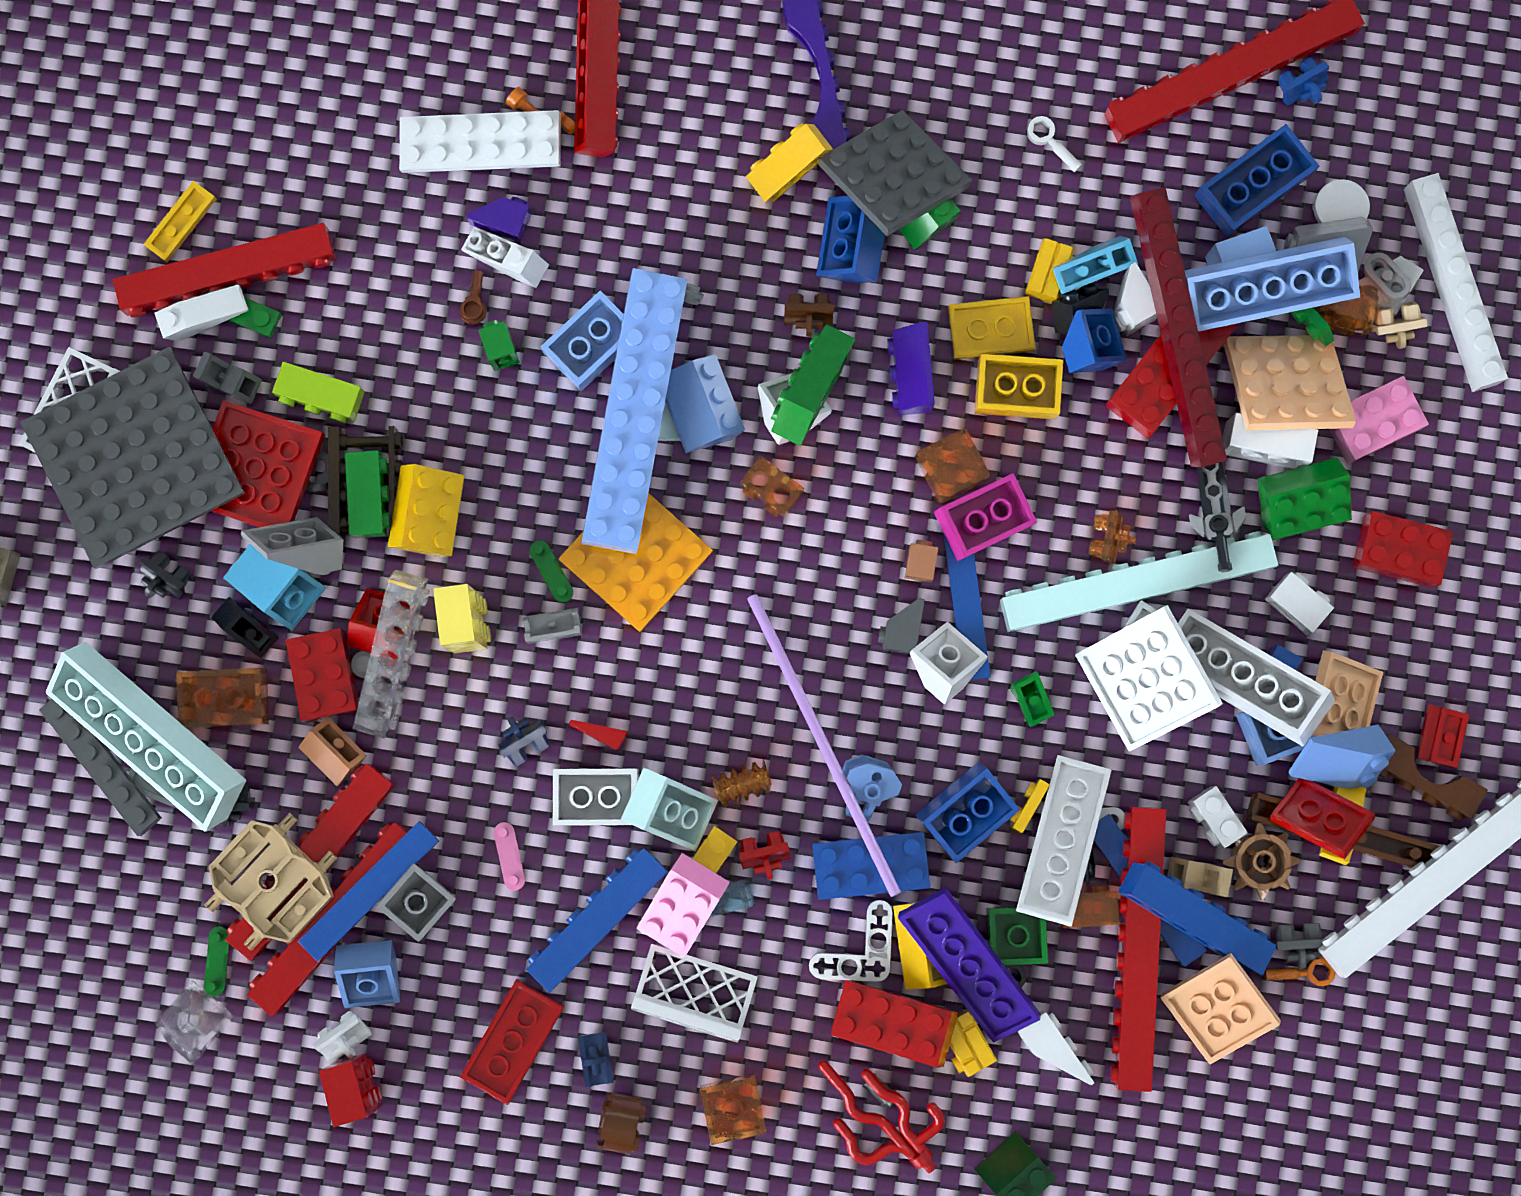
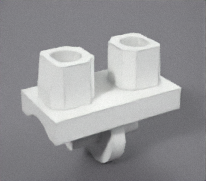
M351 1011L341 1016V1024L336 1028L326 1027L318 1033V1040L313 1043L315 1049L330 1064L344 1054L350 1059L356 1054L353 1048L372 1035L370 1029Z

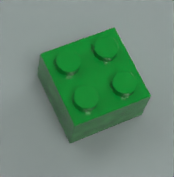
M1017 907L986 908L987 942L1004 965L1048 964L1046 919L1016 911Z

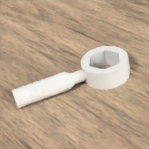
M1044 116L1034 118L1027 129L1029 140L1036 145H1046L1049 143L1053 151L1076 172L1082 164L1061 143L1053 139L1055 132L1053 122ZM1042 123L1049 129V133L1047 136L1039 138L1033 133V128Z

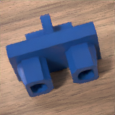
M1310 57L1300 65L1302 75L1296 78L1291 71L1280 75L1279 86L1283 91V102L1289 106L1299 99L1302 102L1310 99L1315 104L1322 101L1321 92L1327 89L1326 83L1329 80L1327 76L1329 65L1325 61L1318 64Z

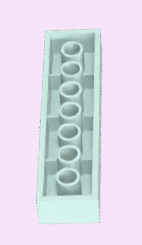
M87 642L62 652L45 693L205 832L227 820L246 779Z

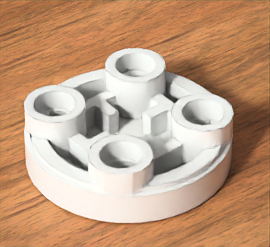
M1335 180L1326 184L1319 191L1313 202L1312 209L1318 223L1357 217L1367 218L1370 203L1366 192L1355 182Z

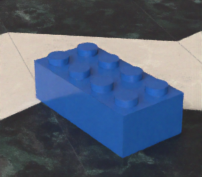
M1285 124L1202 185L1194 197L1226 238H1228L1311 177L1320 166L1289 126Z
M924 832L875 837L900 891L930 888ZM863 838L812 844L818 900L889 893Z

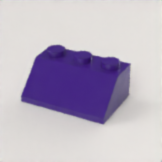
M920 322L892 331L891 338H887L888 355L893 354L894 365H889L890 381H895L896 392H892L893 408H898V416L931 413L935 404L928 322Z

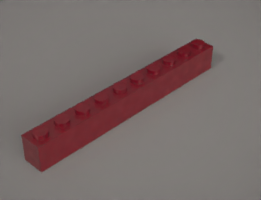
M1166 187L1130 196L1131 206L1191 467H1204L1227 461Z

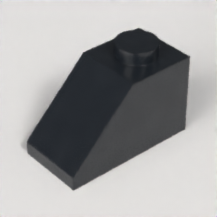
M228 597L211 616L223 631L259 658H262L279 638L231 597Z

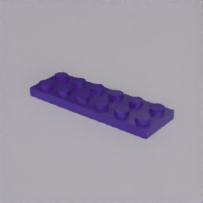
M947 888L899 912L898 919L993 1043L1040 1021L1041 1013Z

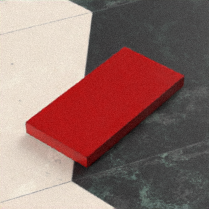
M517 978L461 1073L460 1078L509 1105L565 1006Z

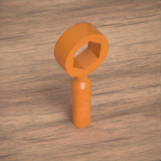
M1315 958V960L1308 962L1306 969L1302 970L1298 968L1265 970L1264 978L1265 981L1298 979L1299 977L1306 976L1314 985L1326 986L1334 980L1336 972L1326 959ZM1323 963L1329 969L1327 977L1323 980H1317L1312 974L1314 967L1317 964Z

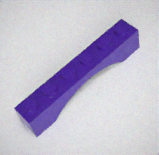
M782 0L787 31L808 51L816 66L820 80V102L811 124L818 128L830 146L835 149L851 138L848 127L843 128L841 119L845 118L843 102H838L836 93L840 92L838 77H832L831 67L834 66L832 50L827 51L825 41H829L827 26L821 25L820 16L823 15L821 0Z

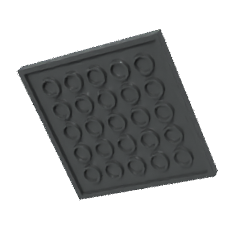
M170 347L20 422L94 569H98L245 494Z

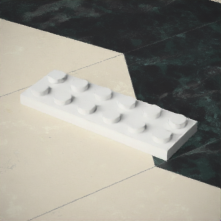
M559 110L400 117L399 170L402 173L561 166V113Z
M1057 755L1016 911L1072 926L1111 769Z

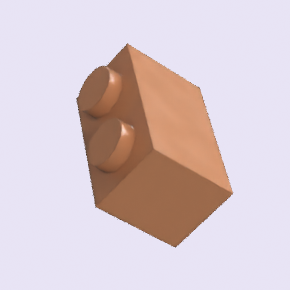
M329 717L312 728L298 747L336 786L349 778L367 756Z

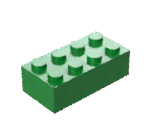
M827 324L821 334L818 332L814 334L809 345L812 350H805L798 364L802 367L794 369L788 381V384L791 386L784 387L777 402L780 404H777L771 416V419L775 421L771 432L799 446L802 445L842 373L855 338Z

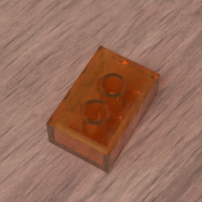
M263 668L177 672L178 722L187 729L269 725L267 670Z

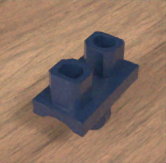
M513 717L507 719L511 727L502 732L506 740L498 744L503 758L507 757L515 766L528 759L522 749L527 744L532 743L537 753L550 746L546 736L547 731L541 719L530 725L526 718L517 723Z
M600 1032L578 1036L585 1087L614 1083L607 1033Z

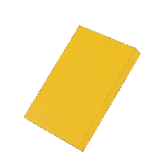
M1029 296L948 305L954 360L980 357L981 354L1003 355L1035 351Z

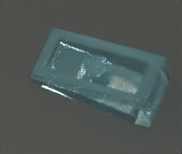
M749 879L729 883L709 917L754 906L755 901Z

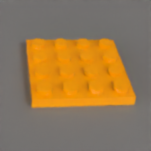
M648 493L636 554L581 544L582 532L560 556L559 561L635 629L641 632L713 553V550Z

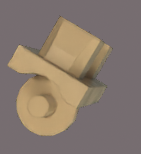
M1416 302L1401 304L1402 318L1394 319L1392 307L1376 308L1375 323H1370L1371 331L1376 332L1377 335L1394 333L1386 335V343L1395 342L1398 349L1405 348L1406 340L1415 338L1414 331L1405 332L1406 330L1427 327V319L1421 316L1419 305Z

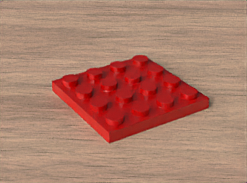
M223 400L212 429L245 494L211 512L256 527L294 521L326 434Z

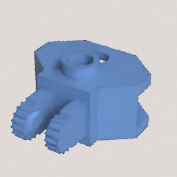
M859 755L846 760L842 771L850 783L858 804L860 801L865 802L862 812L868 822L876 806H880L884 800L899 795L902 784L888 762ZM846 806V816L852 817L848 807Z

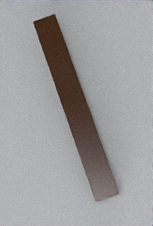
M1252 792L1245 819L1293 833L1272 822L1270 815L1282 799ZM1369 826L1354 846L1353 851L1413 868L1418 863L1423 862L1425 864L1433 858L1430 854L1439 846Z

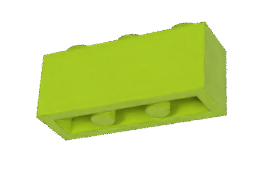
M282 362L272 393L279 398L278 402L284 405L294 407L295 403L305 406L304 410L315 415H320V412L331 414L330 419L345 424L346 420L355 422L365 391L360 386Z

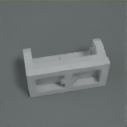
M578 608L524 616L522 618L525 627V642L528 644L582 635Z

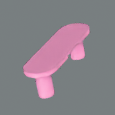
M502 822L495 827L494 838L504 883L508 889L516 891L525 884L524 871L514 828L511 824Z

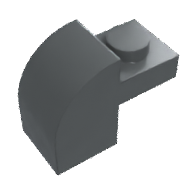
M207 352L203 353L193 374L194 378L204 382L205 385L249 404H252L262 382V379L250 372L230 365Z

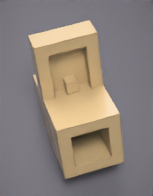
M1171 857L1168 875L1181 880L1183 888H1191L1196 891L1228 897L1233 869Z

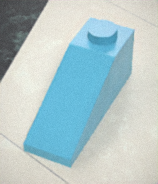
M1119 236L1098 244L1052 269L1060 292L1064 294L1125 270L1134 262L1137 264L1138 262L1130 238Z

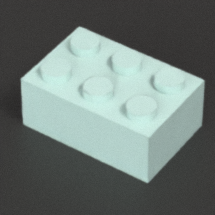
M643 768L621 820L696 851L718 800Z

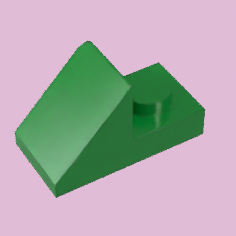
M1037 671L1011 684L1010 690L1017 699L1029 727L1054 716L1053 709Z

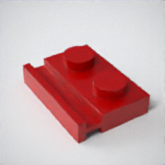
M1431 704L1427 705L1415 758L1451 768H1458L1469 714Z

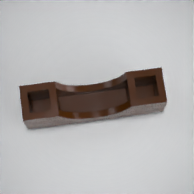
M1385 734L1396 751L1390 758L1389 764L1381 771L1379 776L1388 779L1389 776L1399 781L1398 787L1410 793L1413 790L1423 795L1421 799L1434 807H1437L1438 804L1447 809L1446 814L1456 820L1461 821L1462 818L1472 819L1488 789L1465 776H1455L1447 783L1441 785L1426 780L1416 768L1414 761L1415 748L1392 734Z

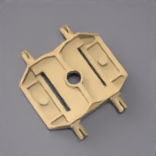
M288 813L279 825L275 824L274 826L251 820L209 865L212 888L215 894L204 906L209 911L214 912L219 904L225 900L240 912L255 931L244 942V945L248 946L247 948L252 951L265 938L291 943L334 897L326 870L338 858L331 851H328L318 863H314L286 836L287 831L298 821L291 813ZM267 873H271L275 877V884L271 889H265L261 882L263 876ZM306 877L308 881L304 884V886L279 911V913L271 921H269L267 918L278 908V906Z

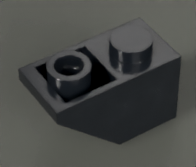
M1089 283L1076 291L1064 293L1062 297L1052 301L1055 333L1067 335L1076 311L1102 309L1109 295V288L1099 287L1096 283Z

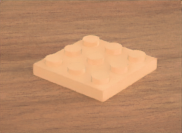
M1323 650L1315 682L1331 690L1335 702L1312 735L1322 736L1370 726L1383 672L1337 653Z
M1232 953L1166 990L1160 997L1209 1064L1274 1029L1281 1022L1280 1018Z

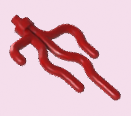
M821 1060L818 1063L819 1070L842 1095L848 1114L856 1121L878 1125L892 1140L881 1145L870 1154L862 1153L858 1148L856 1136L841 1118L834 1119L833 1126L845 1139L847 1152L854 1161L862 1165H873L887 1155L898 1152L905 1155L916 1169L923 1167L927 1173L935 1170L936 1165L931 1160L933 1153L924 1143L939 1133L944 1126V1114L937 1104L931 1102L927 1105V1111L934 1121L916 1135L909 1124L910 1106L906 1099L900 1093L887 1089L870 1069H864L861 1076L873 1091L883 1100L894 1103L898 1107L899 1132L885 1116L875 1112L861 1111L856 1105L851 1088L826 1060Z

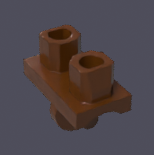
M791 293L788 303H785L784 325H795V329H806V336L812 337V329H822L823 325L826 324L833 325L834 304H831L828 294H817L814 296V303H804V295Z

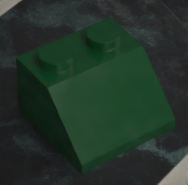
M1016 1131L974 1168L996 1196H1039L1057 1179Z

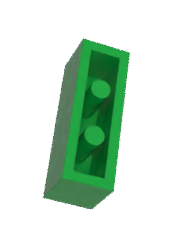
M379 451L345 453L349 535L354 539L387 536V529H391L390 513L386 512L385 502H389V487L384 485V474H388L387 458H383Z

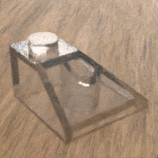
M192 980L157 1020L155 1025L167 1043L191 1063L200 1058L235 1016Z

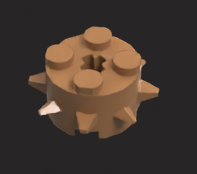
M1257 823L1254 834L1241 837L1235 841L1236 845L1231 852V856L1223 860V865L1233 869V874L1237 878L1234 886L1236 891L1245 886L1255 888L1260 900H1265L1271 888L1281 886L1285 889H1290L1291 886L1287 878L1291 873V866L1300 863V858L1290 855V849L1285 844L1289 836L1286 832L1277 837L1266 833L1263 824ZM1258 856L1265 857L1263 860L1266 863L1264 867L1257 866L1258 861L1256 860Z

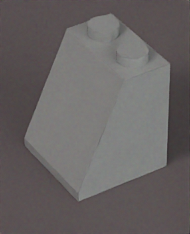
M1364 217L1297 226L1294 228L1293 234L1288 233L1284 249L1346 237L1354 243L1358 273L1373 228L1368 219Z

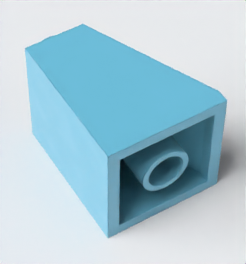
M251 544L247 546L244 553L223 577L264 613L291 631L326 589L324 585L306 571L268 560Z

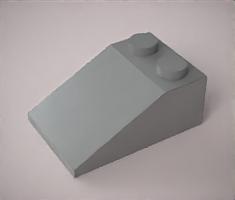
M318 517L241 531V536L268 560L320 575H326L331 573V571L342 569L343 539Z

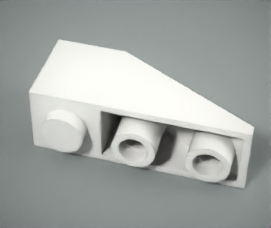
M476 227L472 229L461 249L470 256L534 288H537L549 266L533 250Z
M1042 1010L1040 1012V1021L1017 1031L1035 1056L1089 1085L1094 1084L1090 1077L1094 1072L1085 1060L1081 1062L1074 1054L1078 1050L1069 1036L1065 1039L1058 1030L1062 1026L1053 1013L1048 1015Z

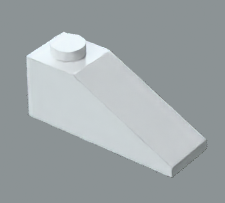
M235 285L177 302L155 312V316L163 338L180 342L249 310L240 285Z

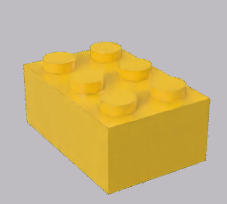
M981 354L977 365L974 414L1056 420L1060 415L1063 360Z
M417 464L402 465L400 467L388 547L435 557L452 556L464 475Z

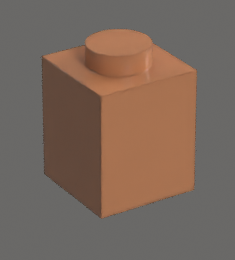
M916 540V544H910L905 579L930 583L933 581L938 547L932 546L933 542Z

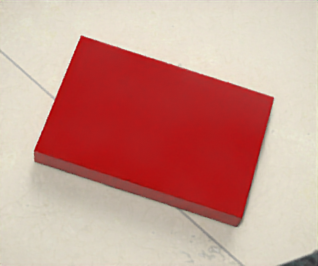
M1298 778L1272 812L1270 818L1272 822L1345 860L1374 821L1375 813L1313 781Z

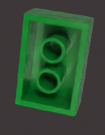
M1338 458L1258 478L1261 523L1267 533L1271 535L1272 541L1352 520L1350 475Z

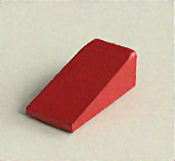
M570 720L569 722L571 727L616 751L620 750L629 733L625 730L576 720Z

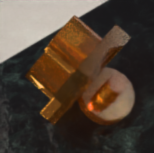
M1111 510L1109 514L1095 515L1093 529L1106 532L1104 541L1091 540L1089 554L1091 556L1100 558L1107 564H1115L1117 549L1120 553H1126L1127 545L1136 544L1137 539L1136 537L1129 536L1131 526L1122 525L1123 516L1119 515L1118 511Z

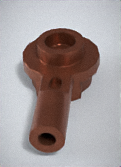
M478 270L473 271L470 296L465 298L459 309L462 320L471 325L482 322L487 314V308L480 299L483 272Z

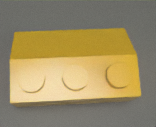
M917 902L893 906L905 990L933 988L948 984L898 919L900 911Z

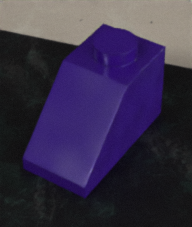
M502 197L468 213L467 220L474 227L521 243L532 212L525 200L518 197H512L511 199Z

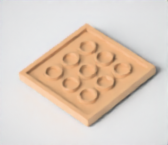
M1310 335L1229 336L1224 342L1246 430L1354 427L1356 419L1333 342L1325 347L1319 339L1314 341Z

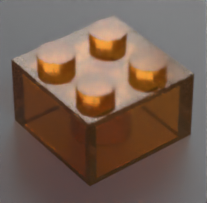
M966 427L917 451L915 454V459L939 505L988 481L991 476Z
M755 1073L700 1085L699 1089L711 1145L767 1133Z

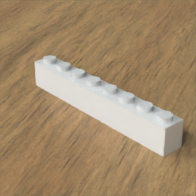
M1439 173L1412 180L1404 188V192L1471 391L1475 392L1498 385L1508 379Z

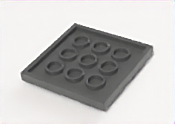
M903 110L822 155L818 161V165L886 236L970 188L972 182L965 172Z

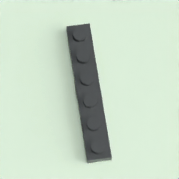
M53 699L39 709L137 836L144 835L162 819L103 742Z

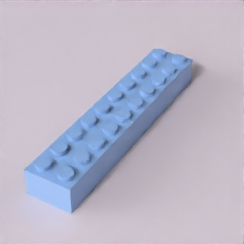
M635 268L632 270L581 544L636 554L638 551L688 279Z

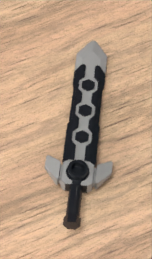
M1220 462L1197 467L1202 512L1205 520L1192 514L1189 515L1190 526L1202 537L1207 536V539L1215 540L1219 562L1218 571L1223 573L1232 570L1226 538H1230L1234 532H1238L1246 519L1245 508L1241 507L1231 516L1226 477L1224 476L1223 463Z

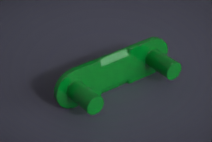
M534 542L530 547V555L553 597L558 602H568L573 597V588L546 542Z
M220 926L210 931L207 949L204 990L209 996L213 997L221 995L226 986L229 943L225 939L229 933L226 928Z

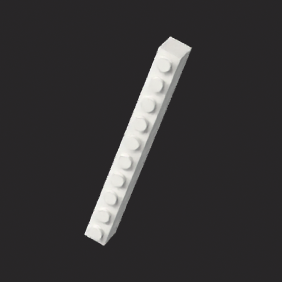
M1521 781L1517 784L1519 789L1512 794H1504L1495 802L1497 806L1490 812L1485 810L1474 818L1476 823L1469 829L1464 827L1452 836L1454 841L1448 846L1441 845L1430 854L1433 858L1425 864L1420 862L1409 870L1411 875L1403 882L1399 879L1387 888L1389 893L1383 898L1376 897L1365 906L1367 910L1360 916L1355 914L1346 920L1343 924L1345 928L1338 934L1332 932L1322 940L1323 946L1318 950L1338 976L1347 978L1521 838Z

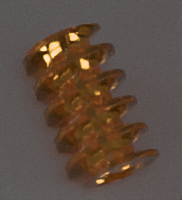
M762 759V768L756 762H752L751 771L745 765H742L740 775L734 768L730 771V778L724 772H720V781H717L711 775L718 801L724 807H728L729 798L735 804H738L740 794L746 801L750 800V791L756 797H760L761 788L767 794L771 793L772 784L764 759Z

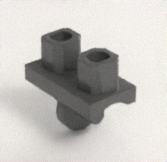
M1303 923L1304 938L1295 939L1293 924L1276 925V940H1271V942L1277 945V950L1295 949V953H1286L1287 962L1296 961L1298 969H1305L1306 960H1315V952H1305V949L1323 946L1322 940L1324 938L1322 937L1320 923Z

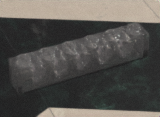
M395 570L388 578L353 726L355 730L385 739L390 730L394 731L399 720V715L395 714L397 705L401 706L405 695V690L401 689L403 681H407L411 671V665L407 664L409 656L414 655L417 646L414 634L415 631H419L421 628L423 615H420L421 606L426 605L430 590L426 589L428 581L426 578ZM399 601L408 603L410 609L403 608ZM393 626L400 627L404 634H398ZM388 651L395 653L398 659L391 658L388 655ZM382 676L389 678L392 684L384 682ZM376 701L382 702L386 708L379 707Z

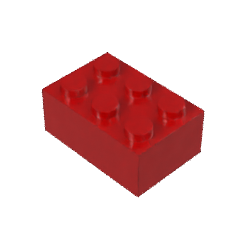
M1371 511L1364 515L1352 568L1430 588L1442 584L1453 531Z
M341 628L286 639L302 722L308 723L323 720L327 717L332 718L361 712L355 676L351 668L350 650L346 646L347 635L346 631Z
M366 1053L354 1056L351 1059L347 1058L334 1062L318 1071L333 1127L367 1118L381 1108L380 1103L383 1102L381 1089L379 1086H375L372 1075H375L374 1063L371 1058H367Z

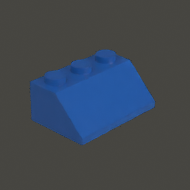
M849 196L828 198L816 276L852 283L877 282L885 234Z
M977 762L917 812L915 816L952 860L957 863L1020 809L988 768Z

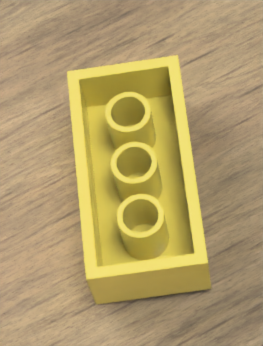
M468 584L433 588L440 645L455 654L488 649L487 642H491V633L489 626H486V623H484L483 615H488L486 599H483Z

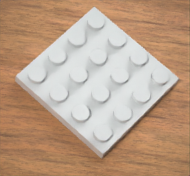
M1168 605L1075 655L1128 751L1223 704Z

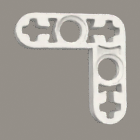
M875 900L868 906L865 955L817 953L812 956L809 962V970L812 975L820 979L878 982L886 979L890 971L891 906L883 900ZM879 904L888 912L887 915L882 916V925L888 924L887 930L882 928L870 929L871 923L877 925V917L872 915V910L877 909ZM877 932L883 933L886 937V944L879 949L874 948L870 942L871 936ZM819 958H824L827 964H834L833 958H839L837 962L838 975H832L833 969L828 968L824 969V973L820 974L817 968H813V965L819 962ZM846 959H852L857 963V971L852 975H845L841 970V965ZM866 959L865 966H873L875 961H880V965L885 967V971H881L879 976L876 977L873 971L865 970L866 976H860L862 970L860 960Z

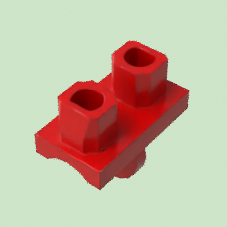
M780 831L767 834L768 846L763 848H757L756 839L753 837L741 840V853H739L743 870L753 867L755 875L766 872L767 880L773 879L771 871L782 869L780 861L791 859L788 842L784 841Z

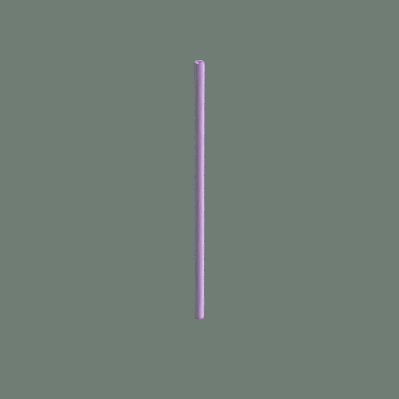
M758 595L750 596L747 600L890 896L893 897L901 893L898 884Z

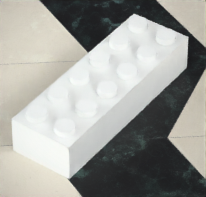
M1187 609L1178 625L1218 696L1304 747L1335 702L1331 690L1192 610Z

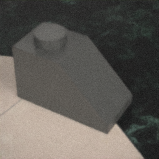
M917 599L887 620L885 627L880 626L878 642L883 643L881 650L910 655L911 650L918 643L925 599Z

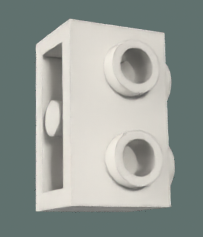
M1290 572L1279 581L1265 600L1303 633L1308 635L1317 629L1334 607L1329 604L1330 599L1321 591L1315 592L1308 586L1309 581L1297 572L1295 574Z
M1217 786L1207 788L1188 801L1191 807L1189 809L1191 815L1197 823H1202L1207 831L1205 835L1214 847L1217 845L1218 848H1226L1248 833Z

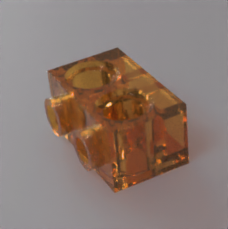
M762 456L758 458L741 480V486L744 488L742 492L753 501L758 498L765 503L764 509L776 518L778 515L785 518L804 493V488ZM756 475H764L768 483L764 487L759 488L753 485L752 479ZM778 491H785L790 499L785 504H779L774 500V495Z

